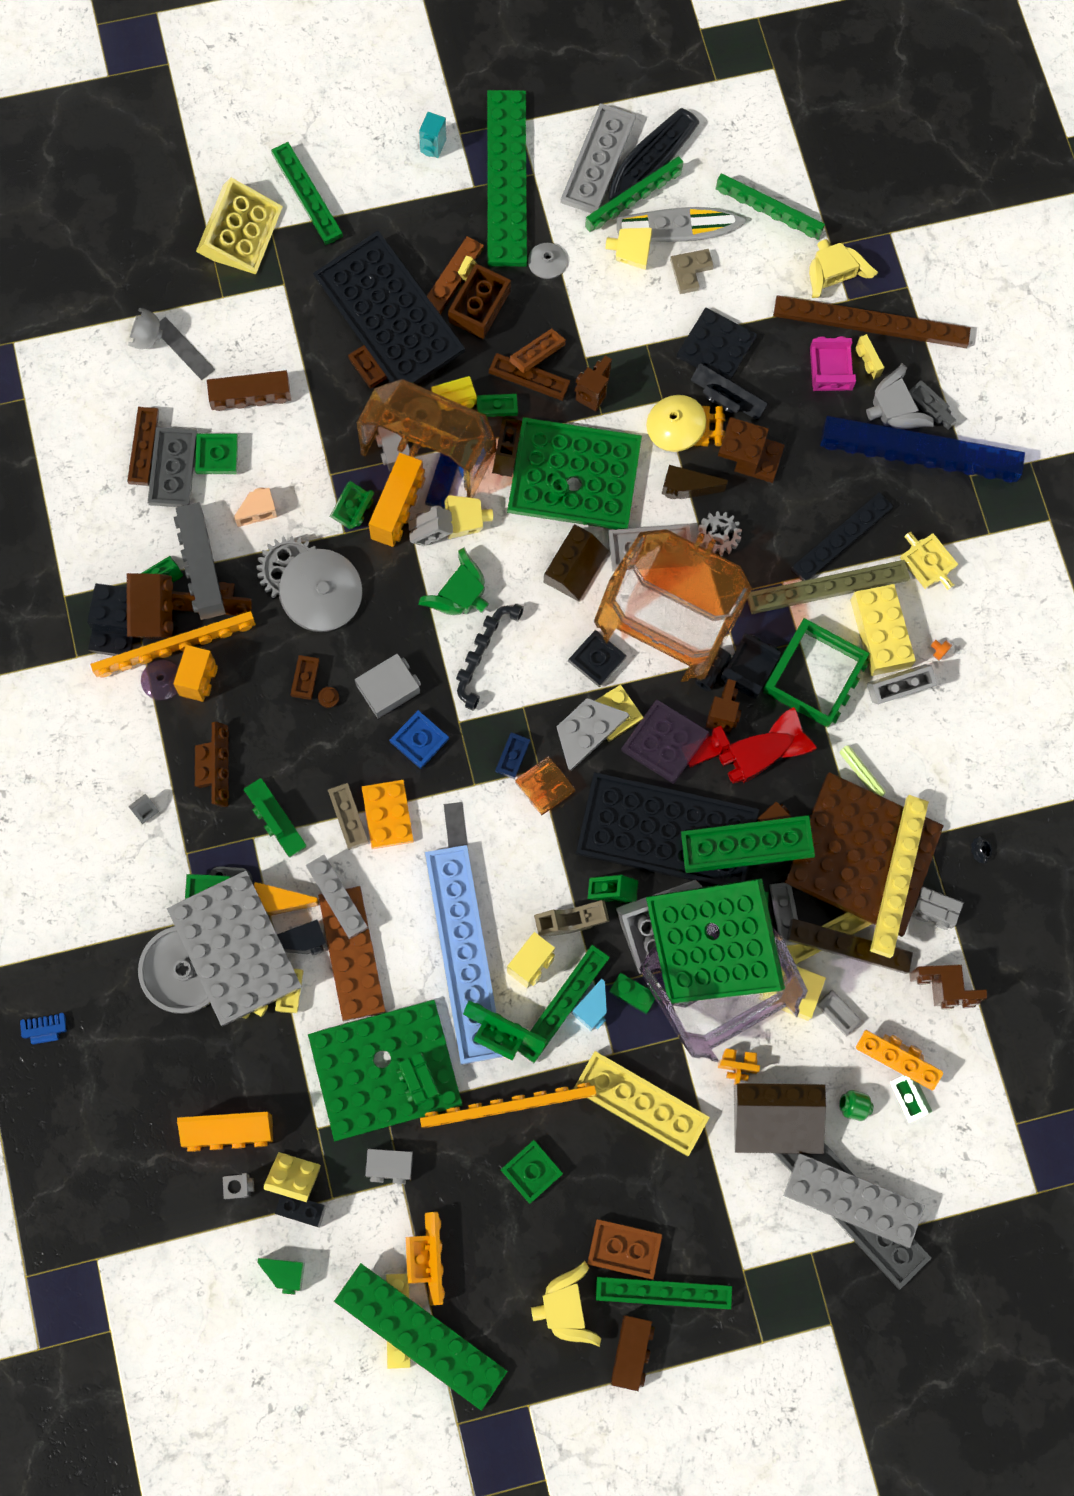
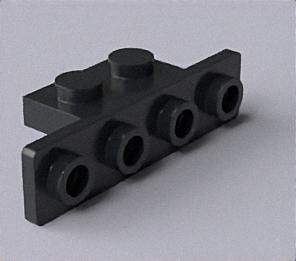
M703 363L698 365L691 378L692 382L704 388L703 393L707 395L706 398L713 403H721L724 405L723 408L730 413L742 411L752 418L759 420L768 405L763 399Z

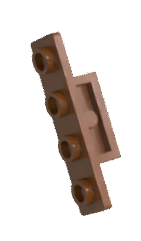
M219 582L226 613L224 615L237 616L250 611L252 613V599L233 597L235 584ZM172 591L173 610L194 612L192 601L195 600L194 595L191 596L190 593Z
M212 722V742L195 745V787L212 786V804L228 807L229 731L227 725Z

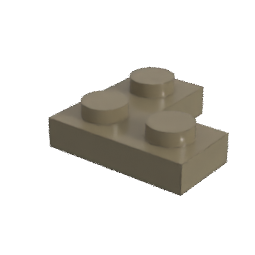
M709 249L674 255L670 259L680 294L699 291L696 273L713 270Z

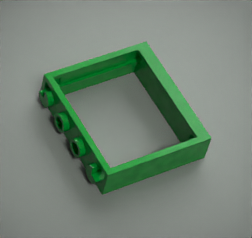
M803 618L765 685L763 693L791 708L794 707L796 711L828 728L832 722L836 724L841 713L838 710L841 705L846 706L851 697L848 692L850 688L855 689L860 680L857 675L860 671L864 672L867 668L869 661L866 659L870 653ZM804 634L857 661L828 716L775 687Z

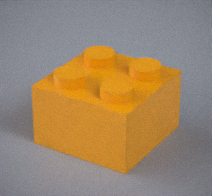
M189 645L185 646L173 683L179 696L204 702L205 696H209L211 691L210 681L212 677H215L218 668L211 651Z

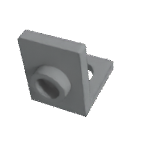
M248 1173L223 1177L224 1199L251 1197V1192H254V1180L250 1178ZM233 1180H237L241 1184V1189L236 1194H232L228 1190V1185Z

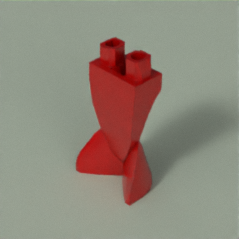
M793 707L781 715L769 733L737 741L729 745V749L720 754L718 758L723 766L730 763L734 764L736 769L728 772V777L732 784L741 781L746 783L771 766L780 757H795L815 751L817 747L803 733L796 709Z

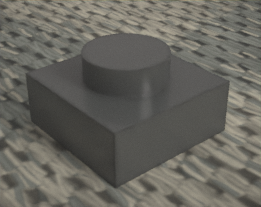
M146 794L128 806L142 824L159 812Z

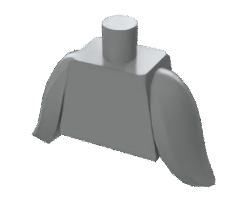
M901 363L895 371L884 378L876 387L873 399L874 407L866 410L868 418L873 420L880 417L885 426L890 425L893 428L903 430L934 427V421L931 416L918 413V408L903 381L907 367Z

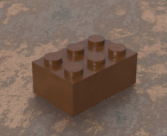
M475 264L448 311L449 323L484 339L511 292V280Z

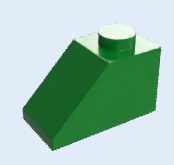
M623 875L590 878L588 899L618 903L636 902L638 880Z
M258 1258L257 1263L275 1287L282 1289V1294L295 1295L296 1290H302L305 1263Z

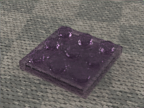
M656 699L623 745L621 751L674 784L708 737L709 732Z

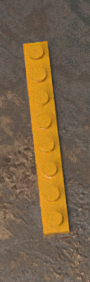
M250 611L91 663L90 665L96 677L104 678L110 676L112 672L118 670L126 671L131 669L133 665L139 663L147 664L152 659L158 657L165 658L172 655L173 652L184 651L186 645H205L218 637L226 638L237 631H248L256 624Z
M590 1083L578 1084L577 1089L569 1090L568 1087H561L555 1089L556 1093L547 1094L546 1091L533 1093L534 1097L525 1098V1095H518L512 1097V1101L503 1102V1099L492 1100L488 1106L476 1103L468 1105L469 1109L460 1111V1107L447 1109V1113L438 1115V1111L425 1113L424 1118H420L421 1127L429 1128L597 1096L595 1085L590 1086Z

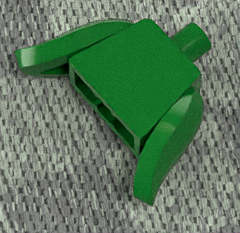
M465 547L458 550V558L461 565L440 590L438 596H423L420 598L418 605L432 608L447 615L468 614L472 607L481 613L486 610L489 603L481 598L485 590L484 576L476 563L468 555Z

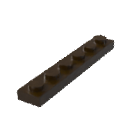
M791 919L786 940L900 973L908 974L910 972L913 952L895 947L893 956L888 958L870 951L871 940L797 919Z

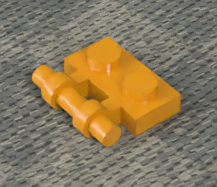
M702 406L706 415V429L701 439L694 446H708L709 439L715 440V446H721L725 434L723 430V422H725L724 408L717 406L715 414H710V406ZM709 423H715L714 431L709 430Z

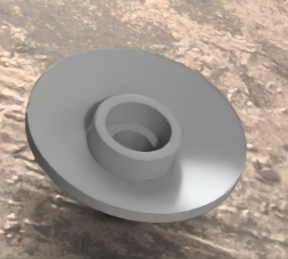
M542 243L530 251L528 265L536 276L543 279H552L564 272L567 265V257L563 249L558 245Z

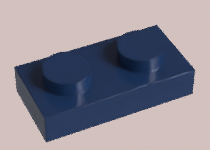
M510 733L495 772L515 779L530 744V739Z

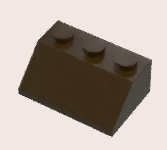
M574 524L544 573L543 583L579 602L609 550L592 533Z

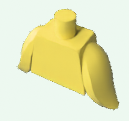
M824 239L817 244L819 251L816 252L815 259L811 261L809 266L812 298H819L822 289L854 278L856 275L864 278H873L878 274V271L871 267L863 256L854 249L845 247L842 243L831 246L829 241Z
M584 1261L575 1269L556 1277L548 1284L546 1293L543 1295L544 1305L531 1307L533 1321L546 1319L548 1328L552 1330L555 1336L562 1340L590 1343L600 1347L601 1338L590 1330L582 1329L585 1328L578 1283H574L581 1280L589 1269L586 1261Z

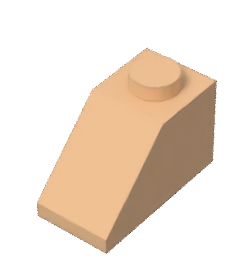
M261 487L253 492H249L234 516L237 527L277 517L270 488Z

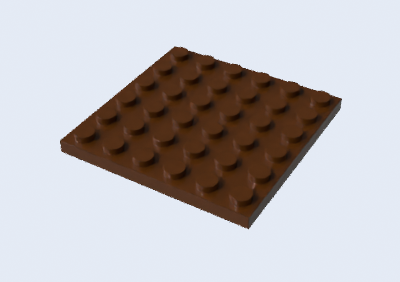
M829 772L826 775L810 816L815 857L793 860L784 883L876 925L904 807ZM927 817L924 820L898 936L900 937L905 935L944 825Z

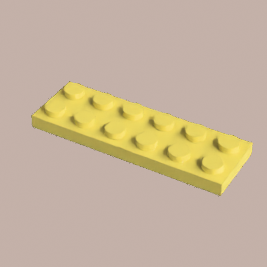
M594 1051L574 1089H577V1085L582 1083H590V1086L595 1085L597 1096L588 1097L589 1100L687 1157L690 1155L710 1118Z

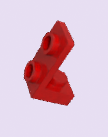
M718 726L713 729L711 736L683 747L682 752L688 765L692 767L719 756L729 749L730 743L722 726Z

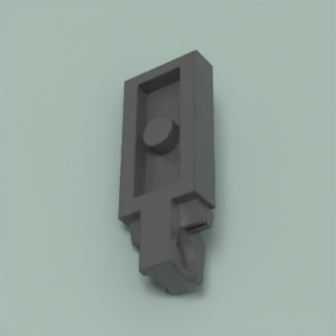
M922 380L909 390L915 405L926 415L931 416L934 422L937 424L941 423L948 430L955 424L956 419L951 415L950 406Z

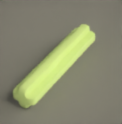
M849 745L842 748L840 751L841 756L867 789L877 795L884 796L885 790Z

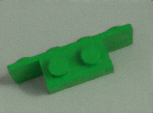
M261 778L244 788L245 793L255 806L252 809L259 820L263 818L266 823L263 827L270 837L275 836L289 858L307 847Z
M468 1001L463 1015L481 1024L473 1040L476 1043L512 1061L521 1045L539 1054L542 1053L547 1040L541 1035L523 1028L518 1023H513L503 1018L500 1014L494 1013L478 1003Z

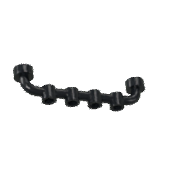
M517 603L514 606H501L492 617L486 616L483 627H486L484 634H477L474 641L477 648L475 652H468L465 662L469 664L466 670L461 668L456 677V680L460 681L457 694L460 700L466 703L465 708L474 711L479 703L480 696L472 692L470 695H467L465 689L471 682L473 673L480 664L482 655L489 646L491 637L498 628L502 615L510 614V619L518 622L523 614L524 606Z

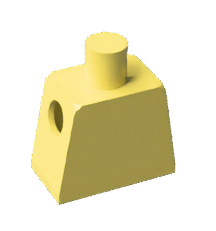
M652 228L620 229L618 239L607 237L605 249L615 250L617 261L646 270Z
M448 495L445 500V509L450 510L452 514L451 523L453 525V533L448 535V539L478 533L483 528V522L493 521V510L481 509L480 499Z

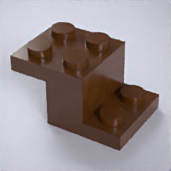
M730 417L718 456L736 461L735 472L773 483L784 444L766 439L768 428Z
M962 965L921 966L909 973L910 982L917 981V985L930 984V981H932L934 1006H941L942 1010L954 1009V1006L962 1005L964 1009L975 1008L976 1005H981V1002L987 999L986 990L965 991Z

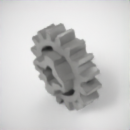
M716 511L714 517L709 513L708 520L703 518L702 525L698 527L700 532H698L697 538L701 539L700 546L706 545L705 551L707 552L711 549L712 555H715L716 551L719 552L720 556H723L724 551L730 554L731 548L736 549L737 543H740L741 540L739 535H741L742 529H737L740 523L733 522L734 516L727 518V512L720 516L719 511ZM710 526V532L706 534V529ZM732 533L733 538L731 539V541H729L728 536H730V534Z

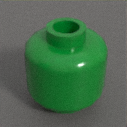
M849 1090L840 1098L839 1109L846 1118L864 1121L873 1112L874 1105L871 1102L870 1096L866 1093Z

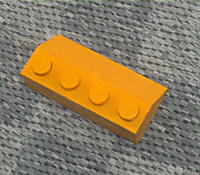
M269 1112L177 1118L181 1147L187 1148V1152L201 1151V1147L210 1146V1150H222L223 1145H232V1149L245 1148V1144L254 1143V1147H267L268 1142H273L272 1115Z

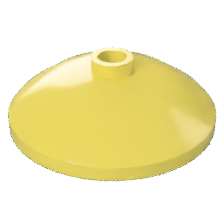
M685 395L666 397L651 409L647 418V432L651 441L662 450L679 452L689 449L701 439L705 432L706 415L704 409L695 399ZM672 416H677L676 419H671Z

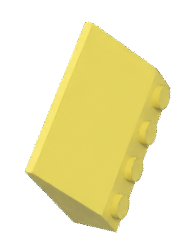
M230 177L222 186L196 252L215 262L256 274L283 206Z

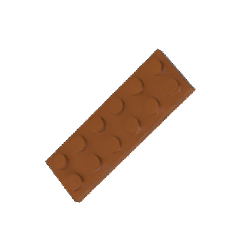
M360 886L345 890L368 929L351 939L346 935L323 894L318 895L343 1022L386 1013Z

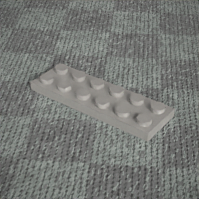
M601 103L599 104L560 203L588 213H593L600 208L636 120V115Z
M800 1153L797 1156L783 1194L784 1197L906 1248L911 1247L925 1205Z

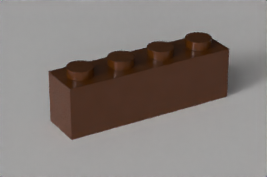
M287 370L207 379L211 410L224 411L227 408L234 407L242 409L251 405L264 406L268 403L283 404L291 401Z

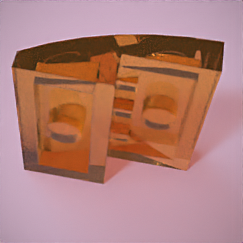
M549 756L515 780L516 785L528 797L530 803L541 815H544L575 792L574 787Z

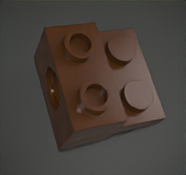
M605 355L602 361H597L593 370L587 367L585 372H581L576 379V401L594 411H597L607 394L606 388L610 377L611 358Z
M728 679L722 697H714L706 728L714 729L722 726L723 731L729 734L732 727L736 728L742 711L738 710L739 702H735L738 689L734 688L736 681Z

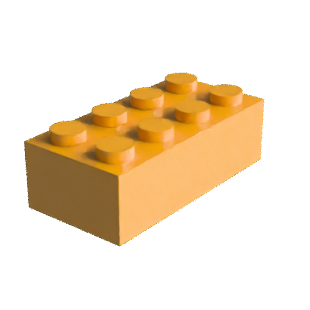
M399 452L369 522L372 540L394 547L396 541H400L403 534L402 526L404 523H408L411 514L409 510L417 502V491L419 488L422 489L425 483V469H423L422 460Z

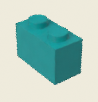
M428 111L419 130L420 152L424 155L439 158L447 139L446 117Z

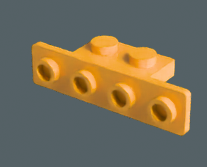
M868 1030L863 1032L856 1045L857 1050L928 1089H935L943 1075V1071L924 1061V1055L921 1054L922 1051L913 1045L910 1047L906 1046L895 1035L888 1036L885 1034L881 1038Z
M438 1212L425 1213L426 1236L406 1237L408 1284L428 1282L429 1305H443L445 1296L442 1286V1242L439 1233L441 1220Z

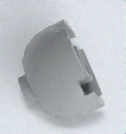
M140 307L138 311L142 313L141 316L138 315L135 318L130 334L133 342H128V346L137 349H148L153 346L155 341H160L163 330L159 329L160 321L153 312Z

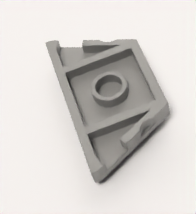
M585 699L556 726L569 770L572 771L624 723L630 715L627 712L594 700Z

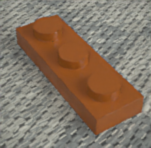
M551 328L511 355L510 362L525 373L563 347L566 340Z

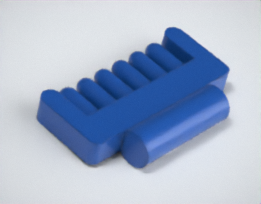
M60 1013L59 1016L55 1014L54 1020L53 1016L50 1015L49 1026L47 1016L43 1017V1021L41 1017L38 1018V1027L37 1019L33 1018V1028L31 1019H28L27 1022L24 1019L20 1021L21 1036L24 1039L30 1038L32 1045L59 1040L58 1033L67 1031L66 1018L63 1013Z

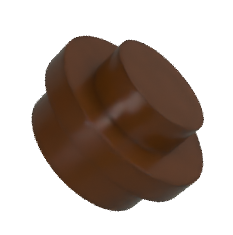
M332 687L323 688L318 694L319 703L326 708L334 707L339 701L337 690Z

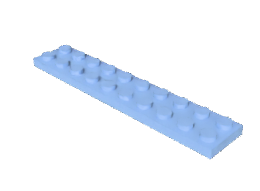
M467 845L425 852L461 1065L502 1058L504 1056L473 1041L481 1024L463 1015L468 1001L478 1003L496 1013Z

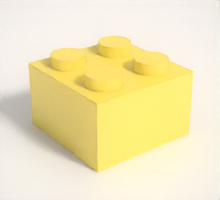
M534 932L508 964L507 973L526 988L530 984L534 986L541 978V970L543 968L548 969L554 961L555 947Z

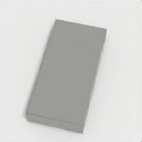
M833 990L816 1005L845 1036H848L862 1022Z

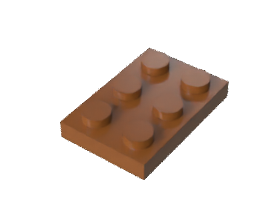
M596 1219L587 1264L653 1280L662 1234Z

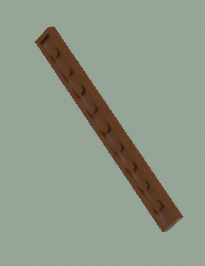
M779 295L776 296L773 317L966 349L969 345L971 327Z

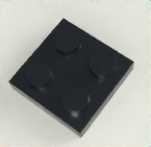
M594 630L568 659V662L600 688L626 659L627 655L598 631Z

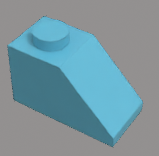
M602 979L572 1011V1015L590 1031L594 1027L598 1030L606 1021L604 1018L607 1013L605 981Z

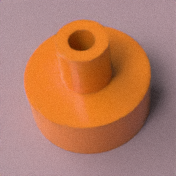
M935 640L931 644V647L936 650L933 656L940 661L953 645L947 640L943 644Z

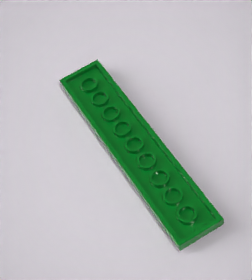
M487 90L488 266L527 267L526 91Z

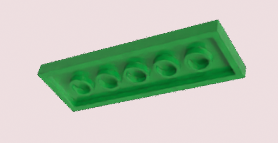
M809 815L681 831L686 873L815 857Z

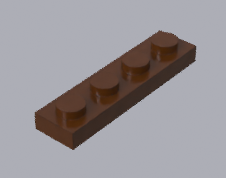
M496 353L489 368V374L563 401L570 385V380L535 367L523 373L510 362L509 357Z
M138 407L127 479L130 485L149 486L155 432L159 418L158 408Z

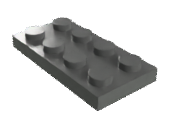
M156 427L148 505L166 507L190 505L198 434L196 429Z

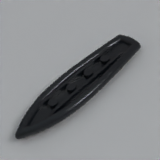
M680 108L645 137L630 152L617 170L610 187L609 201L669 163L699 125L697 117L690 111Z

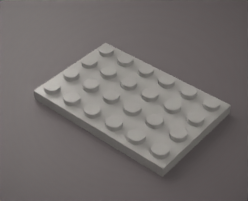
M247 871L239 873L167 908L222 1027L302 988Z

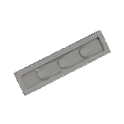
M322 855L306 865L308 871L348 938L351 939L368 929L326 856Z

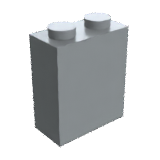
M395 654L355 679L357 688L377 719L420 694L419 686L421 683L415 674L411 675L408 670L410 668L408 662L404 657L401 659L398 654Z

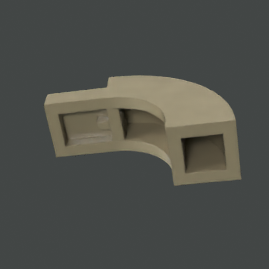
M604 900L571 909H553L534 915L539 936L569 934L610 922Z

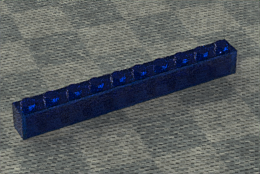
M826 416L820 446L829 450L839 449L851 454L861 453L868 457L878 456L889 461L900 460L906 464L916 463L927 468L938 467L949 472L960 471L966 475H982L987 479L998 478L1010 483L1017 482L1021 477L1025 452L830 416Z

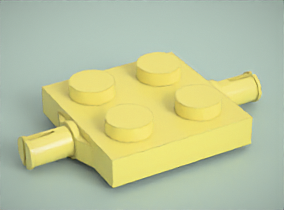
M912 532L906 534L905 538L911 544V548L902 554L900 559L905 560L907 568L924 589L939 581L942 582L947 590L951 589L954 584L947 575L958 566L955 559L934 534L919 541Z

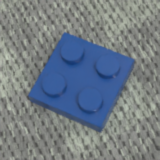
M418 710L390 739V743L422 769L449 740V737Z

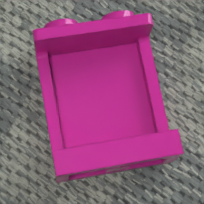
M844 336L837 338L818 337L812 340L810 356L813 391L853 390L856 377L852 371V338Z

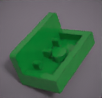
M349 481L329 517L348 529L356 526L359 527L364 520L363 513L365 509H369L374 501L372 499L374 492L372 490L367 492Z

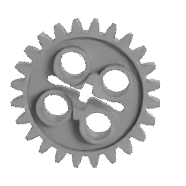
M283 536L281 543L274 539L275 546L267 544L269 551L262 550L265 558L258 557V561L263 565H257V570L263 572L257 575L260 579L264 578L260 585H267L265 592L267 593L272 590V598L276 597L277 594L279 595L280 579L275 580L272 578L273 573H283L286 566L296 556L316 549L315 546L308 548L309 541L302 544L301 537H299L297 542H295L293 536L290 537L289 541H286ZM281 553H287L289 558L282 561L278 556Z

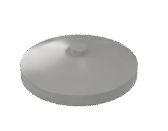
M313 549L299 554L286 566L280 578L279 597L284 611L297 625L315 632H327L342 627L355 615L362 599V584L357 570L344 556L331 550Z
M171 927L155 935L145 946L138 964L139 982L148 999L159 1008L177 1014L192 1013L209 1005L210 1001L176 928Z

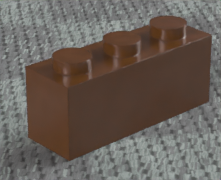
M623 1316L610 1385L638 1392L639 1387H644L646 1373L642 1371L644 1363L648 1364L650 1350L647 1349L648 1340H653L655 1327L651 1326L652 1321Z

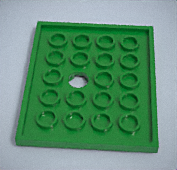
M523 417L507 513L615 530L628 529L642 436ZM556 477H562L566 481L574 477L579 479L581 487L578 490H569L562 497H557L556 494H552L549 490L550 482Z
M762 879L646 897L669 1004L776 992L785 989ZM710 923L716 924L720 930V935L717 939L707 934V926Z
M435 1000L308 1034L334 1142L423 1118L425 1113L438 1111V1113H441L450 1108L463 1106ZM379 1051H386L391 1056V1062L385 1068H379L374 1064V1056ZM423 1053L440 1095L415 1105L414 1101L409 1103L404 1091L408 1089L405 1081H400L396 1070L400 1068L399 1062Z

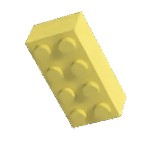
M891 584L854 592L850 601L863 649L870 653L866 659L869 661L870 675L875 676L911 668L916 660L895 585Z

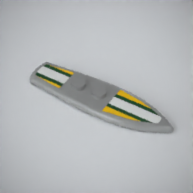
M710 207L672 208L620 216L617 219V233L619 236L620 229L652 228L651 242L696 241L726 234L744 224L746 218L729 211Z

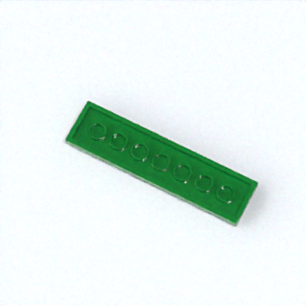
M362 1263L358 1265L333 1301L481 1411L508 1372Z

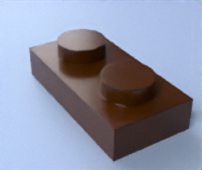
M364 345L348 355V359L370 389L387 379Z
M298 656L291 697L312 700L320 663L319 658Z

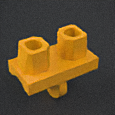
M726 1048L722 1059L718 1061V1068L735 1071V1073L727 1072L726 1078L734 1079V1085L740 1083V1080L748 1081L749 1075L741 1074V1072L752 1074L759 1072L760 1065H757V1053L745 1052L743 1063L735 1062L737 1050Z

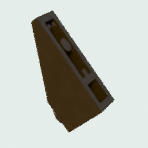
M502 418L492 473L512 477L522 421Z
M669 465L662 494L669 499H686L725 492L728 480Z

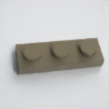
M348 783L328 789L348 850L368 844Z

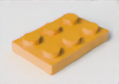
M404 780L362 786L371 848L378 849L414 843Z

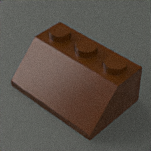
M127 573V637L144 639H167L172 637L174 628L172 623V576Z

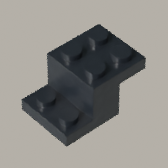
M95 583L87 621L92 630L88 647L90 653L116 656L133 649L135 637H127V587Z

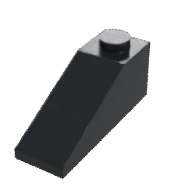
M318 920L277 934L287 953H311L312 955H317L324 952V948L328 947Z

